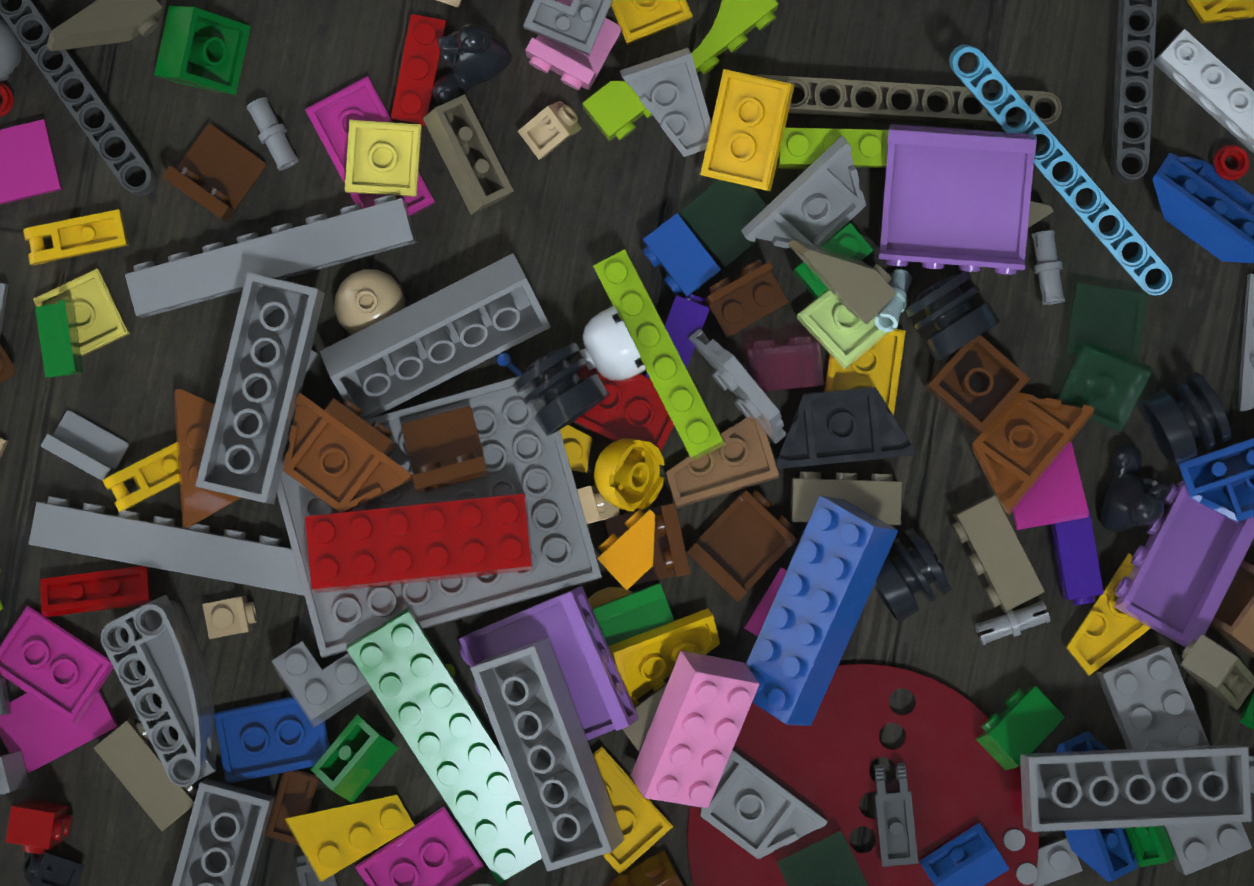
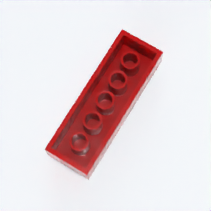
M525 494L305 516L311 590L316 593L534 570L527 498Z

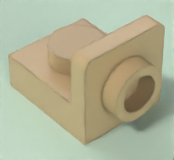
M558 101L548 105L518 130V133L540 160L569 136L579 132L581 126L577 122L578 118L573 109Z
M595 485L577 489L586 524L612 518L620 514L619 508L602 498Z
M247 595L202 604L209 639L253 631L252 624L257 623L254 603L248 602Z

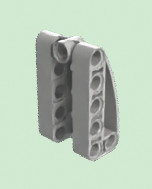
M164 595L107 624L101 632V642L168 778L177 786L186 787L216 771L217 730L214 719L215 707L205 662L185 611L179 603L169 600L167 595ZM115 628H116L115 636H116V640H117V642H118L119 645H117V644L114 642L113 637H112V636H113V631H114ZM126 630L129 634V639L126 636ZM142 663L145 665V671L142 668ZM129 666H130V668H131V670H132V672H133L135 678L132 677V675L130 674V672H129ZM158 695L162 700V704L158 700ZM145 699L147 700L151 710L147 708ZM173 728L177 730L179 737L175 734ZM162 733H163V735H164V737H165L167 743L162 739V735H161Z

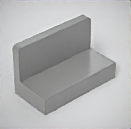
M66 411L54 434H47L41 444V447L100 480H104L115 473L130 446L128 442L72 411Z

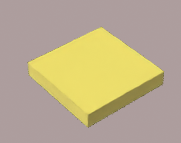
M350 120L345 192L417 197L422 125Z
M98 268L33 299L36 306L57 304L58 300H68L74 303L81 357L130 334L102 272Z

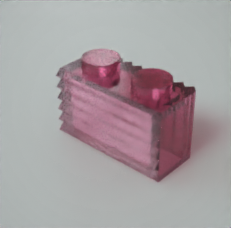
M811 336L790 338V345L776 346L775 340L754 342V349L747 350L749 375L763 392L824 385L820 342L811 343Z

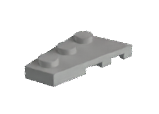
M689 48L620 70L623 79L631 86L640 101L651 112L684 157L706 150L711 120Z

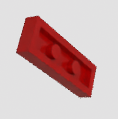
M411 14L390 118L392 121L420 124L422 127H426L423 118L430 112L433 96L432 89L436 81L441 55L438 41L440 37L445 35L447 25L445 20Z
M138 566L40 579L41 613L44 617L145 605L151 602L150 570L147 566Z

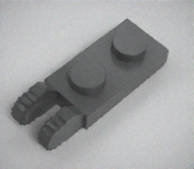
M905 762L897 763L895 768L899 791L887 793L885 790V769L882 764L874 765L877 793L874 795L882 867L918 864L911 791L908 790Z

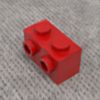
M27 798L11 806L5 843L23 845V851L43 854L45 849H52V847L64 840V836L68 837L70 835L73 816L68 815L69 805Z

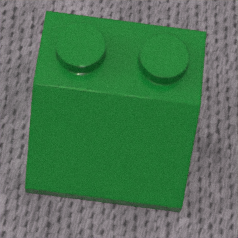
M169 6L154 76L186 86L236 95L251 26L196 7Z

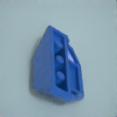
M1169 153L1152 179L1164 220L1223 262L1254 263V196L1234 181H1227L1219 177L1214 167L1205 160L1178 157L1176 154Z
M1254 438L1178 465L1190 499L1237 523L1254 517Z
M1084 732L1060 743L1056 752L1109 749L1095 740L1091 733ZM1125 828L1064 830L1071 850L1107 882L1114 881L1137 869L1138 859L1135 858Z

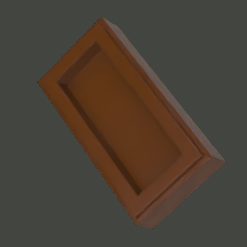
M303 770L288 771L282 774L265 836L299 846L285 819L310 813L319 778L315 774Z

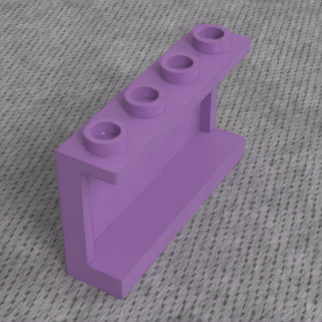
M1183 480L1176 485L1171 484L1169 487L1171 492L1167 496L1163 516L1148 526L1146 533L1150 534V537L1145 547L1140 545L1131 559V564L1134 565L1130 576H1124L1115 591L1118 599L1114 607L1178 644L1187 647L1192 640L1197 641L1201 634L1205 636L1254 538V517L1237 523L1190 499Z

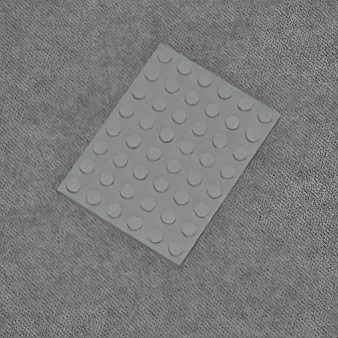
M521 376L364 420L370 425L376 420L393 433L389 439L394 442L396 448L389 458L414 475L401 428L402 424L470 406L474 415L489 476L419 494L416 491L412 477L410 481L350 512L525 494L527 498L534 570L316 593L311 590L305 516L339 512L286 474L282 469L277 495L322 658L347 651L346 645L407 608L410 609L421 628L425 629L602 578L561 432L559 430L550 436H546L534 418L535 414L545 405L542 399L525 405L523 399L535 390L534 387L531 386L519 393L513 387V383Z

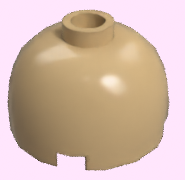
M363 269L350 274L340 284L335 295L334 310L337 319L342 327L351 335L406 308V298L402 287L391 275L375 269Z

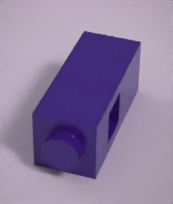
M693 294L687 297L684 295L683 298L676 295L665 324L686 368L695 349V346L688 338L698 329L702 330L710 309L703 306L705 299Z
M1089 509L1088 518L1050 524L1062 598L1066 600L1073 599V605L1095 602V595L1104 594Z

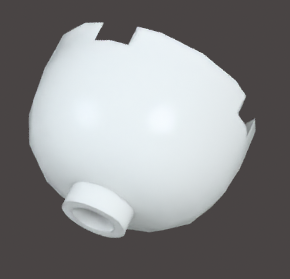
M612 306L597 314L586 325L583 333L585 349L581 350L580 354L582 358L588 360L587 368L589 370L596 368L604 378L609 380H625L646 371V368L642 363L636 365L635 360L641 358L624 322L619 321V319L614 321L612 315L618 313L616 308Z

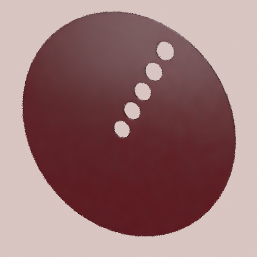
M850 664L837 667L811 726L786 725L752 703L733 747L735 752L828 821L827 824L757 859L700 816L702 807L691 806L687 840L688 859L694 886H934L919 861L980 823L1009 867V870L984 886H1033L1034 883L1029 885L1022 884L1016 877V870L1023 863H1031L1037 869L1039 833L1031 832L1023 827L1021 764L1019 767L1005 771L976 740L984 731L981 725L989 718L978 707L952 688L916 672L885 665ZM897 689H907L915 697V707L909 714L898 715L889 706L890 695ZM888 723L899 724L905 731V742L898 749H887L879 740L881 728ZM885 757L890 759L894 763L895 768L897 763L905 762L908 790L911 791L918 864L882 867L877 818H868L860 811L859 802L862 796L868 792H877L876 782L872 780L869 774V767L877 758ZM896 774L892 781L885 784L886 793L899 791ZM860 826L870 828L876 836L875 846L866 853L855 851L849 842L851 832ZM1010 829L1020 830L1025 836V844L1018 851L1009 850L1004 845V834Z

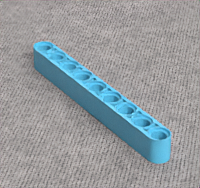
M964 44L956 47L950 54L949 64L962 83L1005 132L1045 135L1046 146L1042 151L1035 152L1034 166L1145 292L1151 295H1161L1167 292L1172 284V274L1163 261L985 55L972 45ZM966 52H972L976 56L975 67L970 71H961L958 67L959 57ZM988 80H997L1000 85L997 96L990 99L984 98L982 95L983 84ZM1012 107H1020L1023 111L1021 122L1013 126L1007 125L1005 120L1007 111ZM1060 161L1068 162L1070 170L1067 176L1063 179H1055L1052 175L1054 165ZM1083 188L1091 189L1093 194L1092 200L1087 205H1077L1076 194ZM1106 215H1113L1116 221L1114 228L1109 232H1100V220ZM1129 242H1137L1138 253L1133 258H1123V247ZM1155 268L1160 269L1161 278L1158 283L1147 285L1145 283V276L1148 271Z

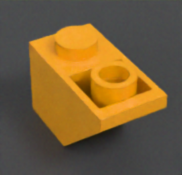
M639 509L624 523L629 529L618 538L613 533L598 547L602 554L597 559L626 590L653 566L655 514L651 509L645 514Z

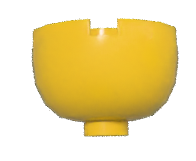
M620 439L607 445L600 453L594 470L595 486L604 500L619 509L627 511L646 509L658 497L663 486L664 477L659 476V465L664 466V458L659 448L651 442L639 439Z

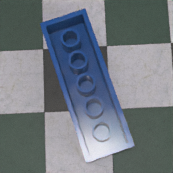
M820 495L746 662V666L760 683L752 703L786 725H812L897 535V529L844 499Z

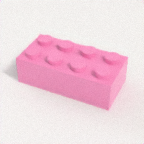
M680 651L630 775L644 798L702 808L709 807L760 684L744 662Z

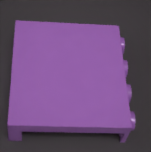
M890 124L879 259H885L886 264L892 266H907L908 261L922 262V267L929 269H943L944 264L959 265V270L978 272L980 267L995 268L996 273L1007 275L1016 274L1017 270H1025L1034 155L1037 141L1036 134Z
M582 586L459 638L461 656L464 662L472 667L485 658L549 637L587 741L615 729L618 731L628 727L639 719ZM474 679L475 689H476L477 693L479 694V696L481 697L480 692H479V690H478V687H477V685H476L475 679Z

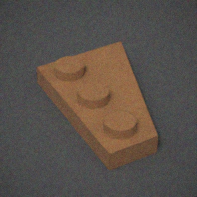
M751 416L745 418L721 434L726 445L695 461L689 456L666 472L676 508L779 478L767 434L756 420Z

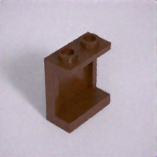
M744 490L686 551L737 602L748 593L747 591L784 552L797 541L792 535L797 529L782 515L778 519L773 517L766 510L771 504L756 490L752 494Z

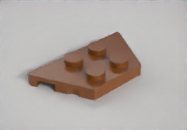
M176 389L174 391L182 525L183 529L190 528L242 497L195 487L215 404L182 389Z
M1018 392L988 428L973 442L972 451L1007 514L1010 515L1092 417L1094 413L1093 407L1089 405H1083V408L1061 404V400L1052 398L1038 399L1034 395Z
M299 393L297 395L294 421L290 429L289 447L285 455L283 471L339 513L350 512L412 479L410 472L303 394Z

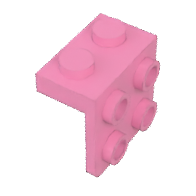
M557 0L567 6H571L573 0ZM606 18L590 56L541 35H538L536 39L532 38L525 50L526 56L530 58L529 64L540 71L548 73L549 70H552L561 75L560 80L576 90H580L581 87L590 90L615 45L621 29L618 24Z

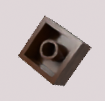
M979 335L957 349L926 383L924 388L974 432L980 434L988 428L1030 378L984 337Z

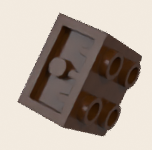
M208 124L178 167L175 169L170 165L162 175V178L227 223L267 165L216 127Z
M759 259L741 270V278L731 283L729 277L711 286L710 290H708L711 295L707 296L705 302L726 338L789 303L771 272L774 268L771 261L763 265Z
M470 406L402 424L401 428L414 473L412 477L415 489L419 494L489 476L474 415Z
M675 503L642 510L645 514L651 509L655 514L653 566L633 585L691 574ZM636 512L606 519L608 537L613 533L618 538L629 529L624 523Z

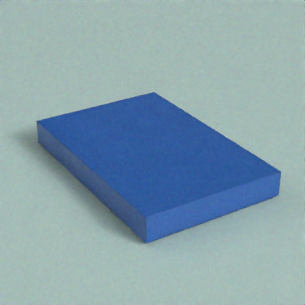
M294 697L214 713L226 784L313 767L330 747L326 720L314 728Z

